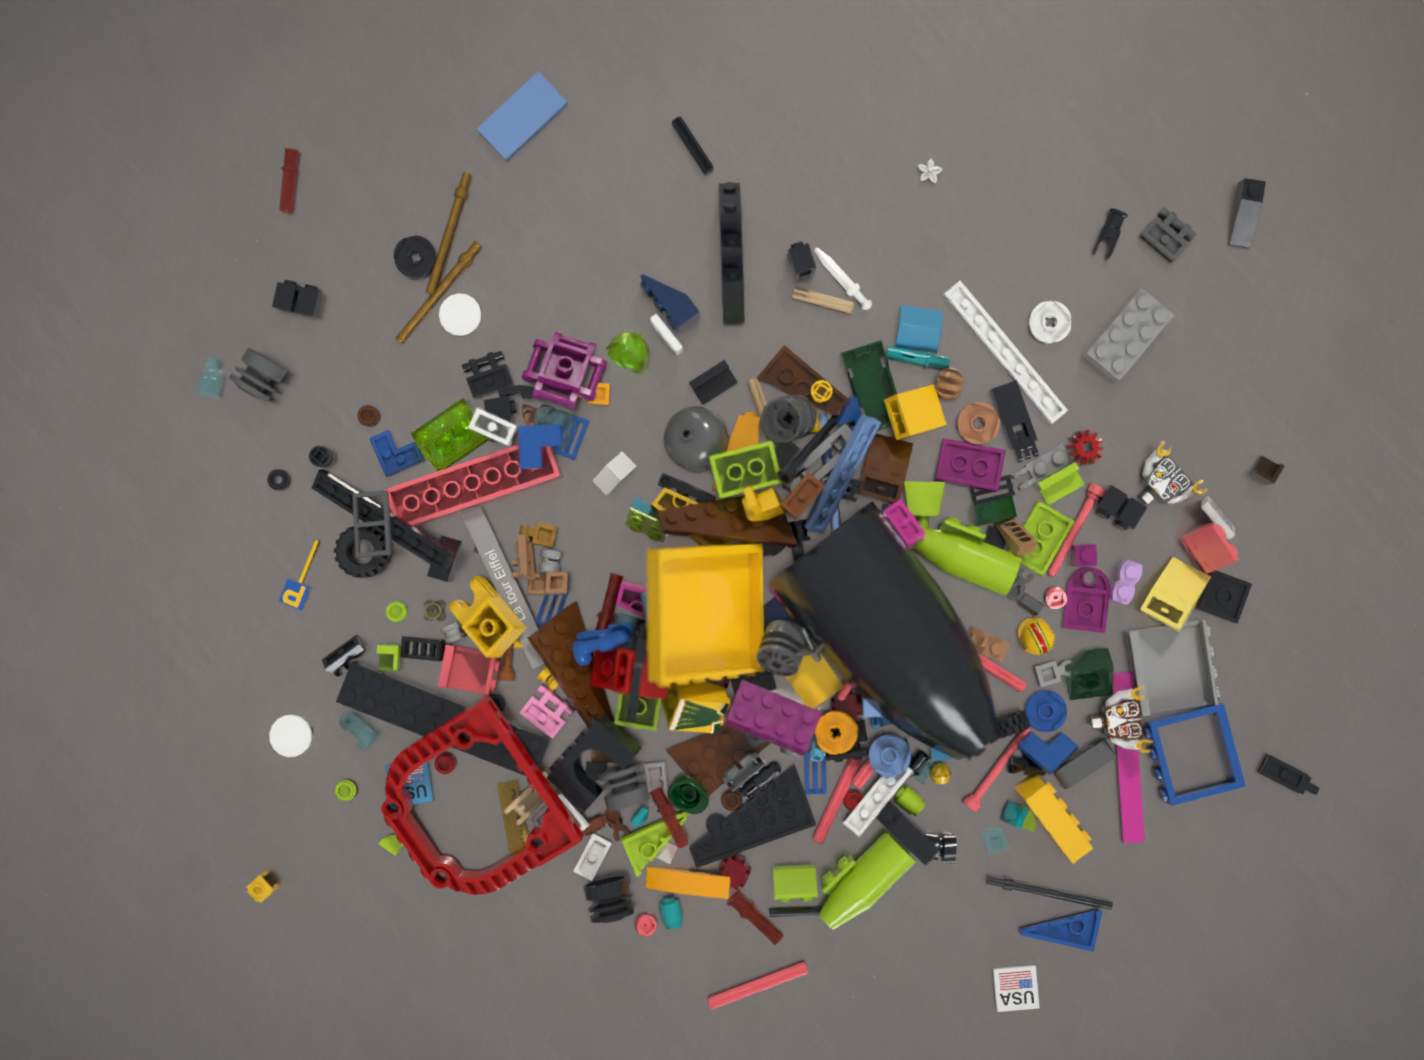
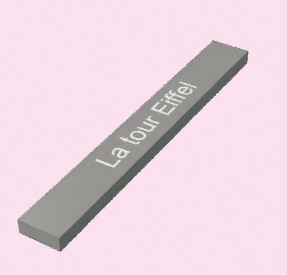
M480 506L462 515L497 593L526 627V630L518 638L532 668L535 669L544 665V662L527 637L538 630V626L515 577L512 576L511 568L485 512Z

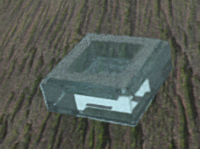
M1003 827L982 832L988 854L1009 848Z

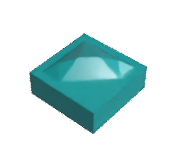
M641 804L631 818L630 824L636 828L645 823L648 818L649 807Z

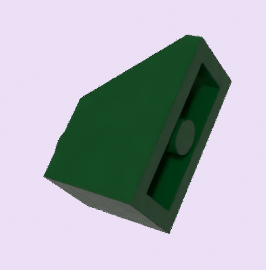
M1012 496L971 506L976 527L1017 517Z

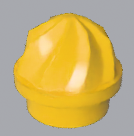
M942 762L933 765L930 776L936 784L948 783L952 775L949 766Z

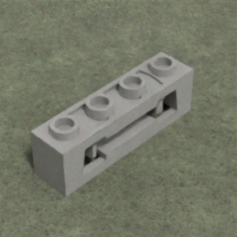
M847 424L840 425L822 441L798 467L796 474L801 469H807L830 447H833L837 452L845 446L853 432ZM837 437H839V440L836 443H834L833 445L830 444ZM841 453L833 455L812 475L823 483L828 478L826 474L835 467ZM801 472L790 484L782 483V485L791 493L805 477L806 473Z

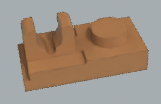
M526 534L517 535L518 542H516L515 548L519 559L512 560L511 565H519L520 569L517 572H513L512 576L515 578L527 577L533 580L535 579L533 538Z
M971 626L968 633L977 651L1002 663L1011 643Z

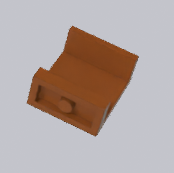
M808 472L782 502L781 506L785 512L796 520L825 486Z

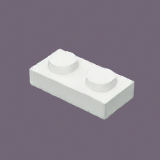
M593 833L573 872L592 881L612 842Z

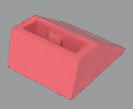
M1215 523L1199 524L1179 538L1199 570L1205 574L1239 560L1236 556L1238 552L1232 543L1228 544L1224 538L1226 536L1225 531L1220 525Z

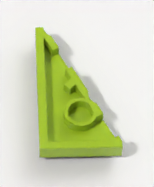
M681 810L620 838L636 877L642 873L641 870L645 865L656 857V853L672 838L673 832L679 825L682 826L689 813Z

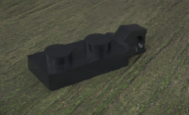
M665 473L661 475L658 485L662 488L677 489L676 493L687 498L690 495L696 498L695 502L697 503L715 501L716 496Z
M1269 754L1259 774L1298 794H1304L1306 790L1317 795L1320 787L1310 783L1311 777L1308 774Z

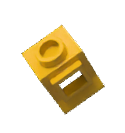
M266 871L261 873L246 887L248 889L247 892L256 902L259 901L261 903L279 887L277 884L271 887L264 879L267 875Z

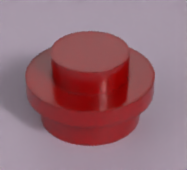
M441 753L436 757L434 766L439 773L449 774L454 770L456 761L451 754Z
M850 790L844 797V806L848 810L853 811L864 796L858 790Z

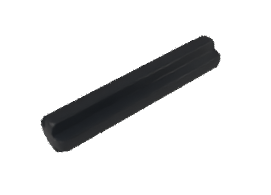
M681 116L675 118L672 121V125L702 171L704 173L710 172L713 169L711 161Z

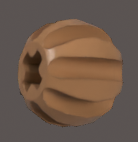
M955 368L942 369L937 378L936 393L944 399L952 400L958 398L964 385V375Z

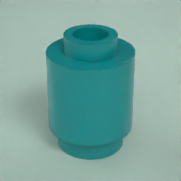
M673 896L662 898V902L658 904L662 924L665 925L667 930L681 927L683 916L679 900L674 899Z

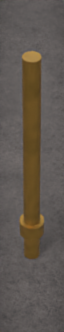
M463 172L459 187L455 189L454 203L426 288V293L434 295L463 199L465 200L468 194L467 187L471 177L470 173Z
M474 241L465 253L462 252L458 257L459 261L436 287L434 295H430L395 337L398 342L402 344L465 266L468 267L473 261L471 258L481 247L477 241Z

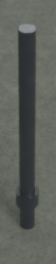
M988 876L986 884L1002 887L1003 890L1007 891L1017 890L1112 910L1113 902L1016 882L1012 878L1005 877L1002 879Z

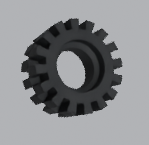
M1025 710L997 718L1000 738L1018 734L1031 727Z

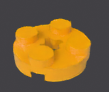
M830 711L818 721L814 732L817 743L822 750L829 754L844 753L850 750L856 743L858 725L848 714L841 711ZM839 728L841 736L834 738L831 729Z

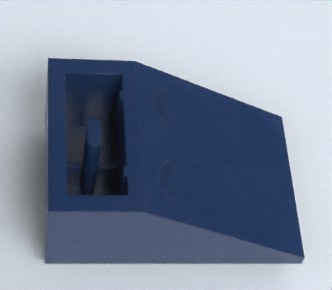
M644 274L640 275L642 281L640 283L641 288L647 296L652 294L655 298L653 300L654 305L660 313L665 311L668 315L666 320L673 330L678 328L679 331H682L700 317V311L687 294Z

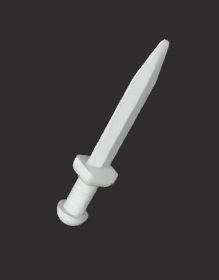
M815 248L814 250L821 263L847 291V296L854 297L861 304V309H870L872 301L868 300L860 292L859 284H854L831 257Z

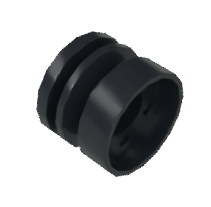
M627 876L603 878L583 886L586 900L597 902L588 908L589 912L594 913L590 916L592 923L615 922L634 914V906H626L632 903V898L621 896L630 891Z

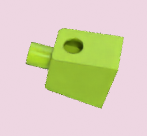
M904 482L905 505L912 515L916 516V520L922 528H929V516H939L945 482Z

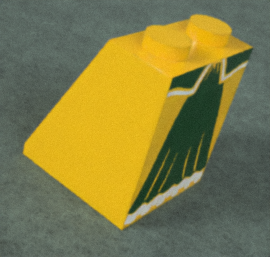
M688 680V684H675V682H671V686H668L666 699H662L668 730L717 734L720 725H723L725 712L730 708V698L727 697L725 688L707 681L692 682V680Z

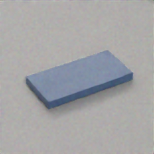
M538 71L486 119L477 130L507 161L567 104V101Z

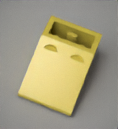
M1172 557L1140 610L1153 619L1181 632L1211 576Z

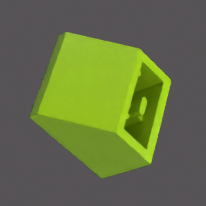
M815 865L772 867L774 898L779 899V902H791L792 898H800V901H812L813 897H818Z

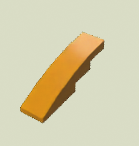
M647 866L645 888L729 899L731 876Z

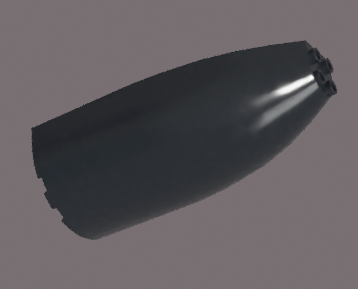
M873 501L861 508L831 532L827 538L768 583L801 626L805 627L808 635L816 645L825 644L821 651L850 686L885 719L909 736L957 760L964 758L969 760L973 756L975 758L986 750L984 746L988 743L993 744L1001 737L987 674L972 638L941 587Z

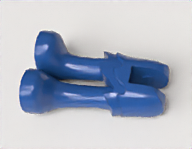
M628 623L607 625L608 629L587 630L578 633V641L573 643V654L576 662L581 666L588 665L591 662V652L596 650L601 652L611 651L629 644V638L633 634L632 626Z

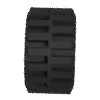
M354 526L346 528L345 532L340 533V538L336 539L335 544L337 546L334 548L336 557L334 558L339 563L338 567L343 569L347 575H352V577L356 578L372 577L383 571L382 569L387 566V560L390 559L391 555L373 556L366 564H359L353 559L351 550L355 543ZM372 527L359 528L360 539L369 540L374 552L386 551L385 536Z

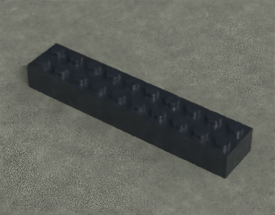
M357 661L351 662L336 700L339 704L421 736H426L470 706ZM506 720L540 769L552 738ZM461 733L463 739H470L467 733ZM475 741L466 750L452 746V748L526 776L523 771L516 767L515 759L503 741L495 745Z

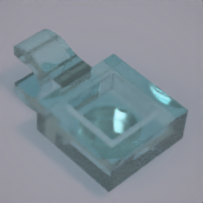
M207 358V373L200 372L197 393L220 396L223 375H217L219 360Z

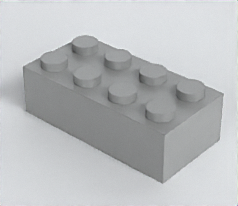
M1141 288L1134 293L1083 354V357L1116 383L1122 379L1173 318L1174 314Z

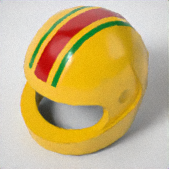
M1030 617L1020 624L1018 638L1025 651L1033 655H1043L1053 648L1055 634L1046 621L1038 617Z

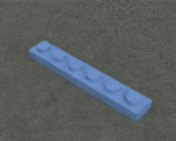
M865 415L860 416L825 487L804 524V527L808 530L824 533L850 480L881 424L876 418Z

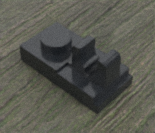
M357 635L353 636L322 659L324 669L327 672H332L336 677L340 676L338 667L343 666L348 670V661L357 658L364 650L360 638Z

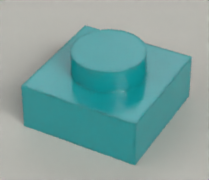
M1008 801L1001 820L1021 829L1029 809Z

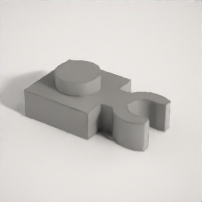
M1064 660L1059 666H1057L1056 661L1034 666L1039 686L1044 687L1061 682L1060 675H1074V671H1065V666L1071 664V660Z

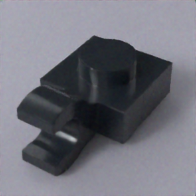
M1023 754L1022 758L1009 757L1008 773L1014 774L1023 770L1024 775H1046V772L1025 754Z

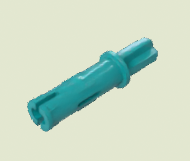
M888 346L886 355L887 358L924 365L925 368L929 366L945 369L949 368L950 358L931 354L930 351L924 353Z

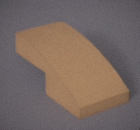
M568 572L535 573V579L531 580L528 578L527 594H567Z

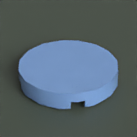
M887 734L880 736L872 743L868 758L876 773L885 777H895L907 770L911 762V751L904 739L897 735Z

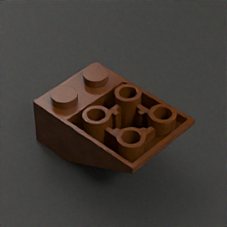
M875 433L868 447L859 481L863 482L862 486L857 487L860 490L859 495L892 504L900 500L913 443Z

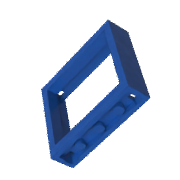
M1218 702L1219 705H1206L1145 721V736L1152 741V748H1149V750H1152L1150 755L1157 765V768H1155L1156 778L1162 783L1163 789H1160V793L1167 804L1173 806L1246 787L1224 703ZM1213 713L1231 782L1175 796L1157 728Z

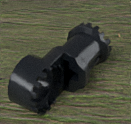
M807 519L788 522L797 543L795 548H791L794 562L804 555L802 541L811 540L807 535L806 527H804Z

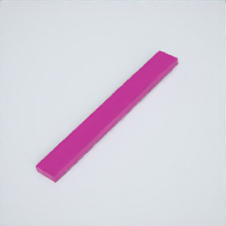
M1133 672L1111 673L1112 695L1118 691L1134 690ZM1116 745L1122 843L1145 842L1139 750L1124 749Z

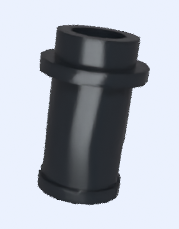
M919 750L911 759L908 767L913 772L909 775L910 777L917 776L921 767L929 761L930 758L924 751Z

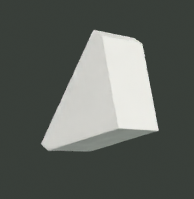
M621 452L593 479V482L608 496L637 466Z

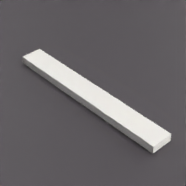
M961 281L957 282L943 294L1014 381L1017 380L1019 387L1050 424H1053L1068 411Z

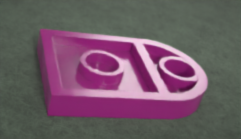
M1083 567L1071 574L1066 586L1067 602L1064 605L1062 628L1106 632L1110 583L1107 576L1101 570L1093 567ZM1089 571L1095 575V580L1091 584L1086 583L1084 580V575Z

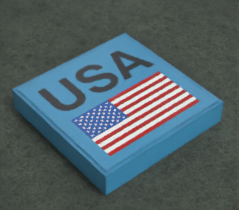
M428 762L415 769L409 775L405 787L412 797L413 804L434 801ZM385 765L386 776L390 765ZM390 803L392 808L398 807L395 803Z

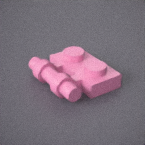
M541 684L537 690L543 695L540 701L532 696L519 713L553 739L566 723L560 715L565 712L568 716H571L575 710L569 706L570 703L568 701H563L555 695V691ZM548 700L558 707L555 712L545 705Z

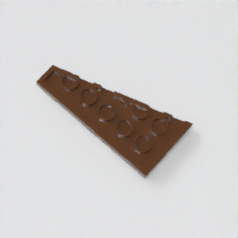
M745 495L660 510L656 514L663 534L679 536L699 535L706 539L718 537L725 541L752 544L763 542L768 543L770 546H776L777 544L787 545L789 548H795L797 545L785 513L765 521H750L747 518L741 501Z
M572 602L527 637V639L586 726L595 717L599 720L603 714L614 722L604 689L590 686L594 662L593 653L591 652V662L585 666L579 665L574 658L573 643L578 641L577 634L586 630L577 602Z
M723 725L719 727L717 734L704 733L665 750L688 777L697 781L705 789L709 797L725 783L721 779L725 771L734 764L740 769L742 766L738 760L747 752L751 753L753 750L758 755L770 742L728 725Z

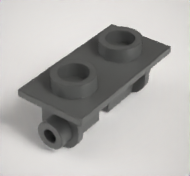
M754 750L751 753L747 752L738 760L742 766L740 769L734 764L723 773L724 776L721 779L732 792L741 788L749 778L759 773L761 768L766 765Z

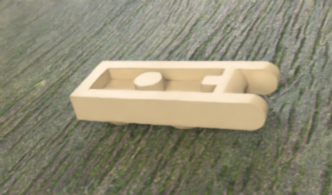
M543 771L542 773L547 779L548 774ZM547 779V781L555 791L557 787ZM527 786L503 812L508 814L513 809L520 816L515 822L519 826L544 801L535 788L532 789L530 786Z

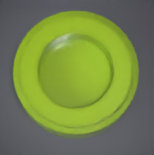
M393 601L388 604L385 612L390 621L401 622L407 617L408 609L403 602Z

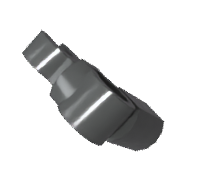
M1023 567L1019 569L1017 580H1014L1006 597L1009 600H1017L1021 607L1037 616L1044 607V604L1027 592L1023 593L1026 588L1024 585L1031 582L1034 578V574H1031L1028 579L1023 578L1022 573L1025 570Z

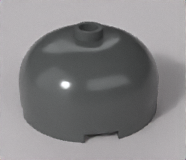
M692 406L678 411L668 421L664 431V447L668 456L678 466L689 471L701 472V470L710 468L709 456L725 453L728 449L729 435L727 434L725 422L718 414L704 407Z

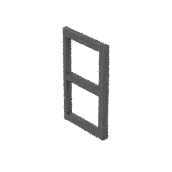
M389 491L352 493L355 558L392 555ZM383 495L384 521L359 523L358 498ZM385 525L386 551L360 553L359 528Z

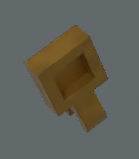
M538 522L536 528L521 525L519 535L526 534L533 537L532 544L553 549L558 527Z

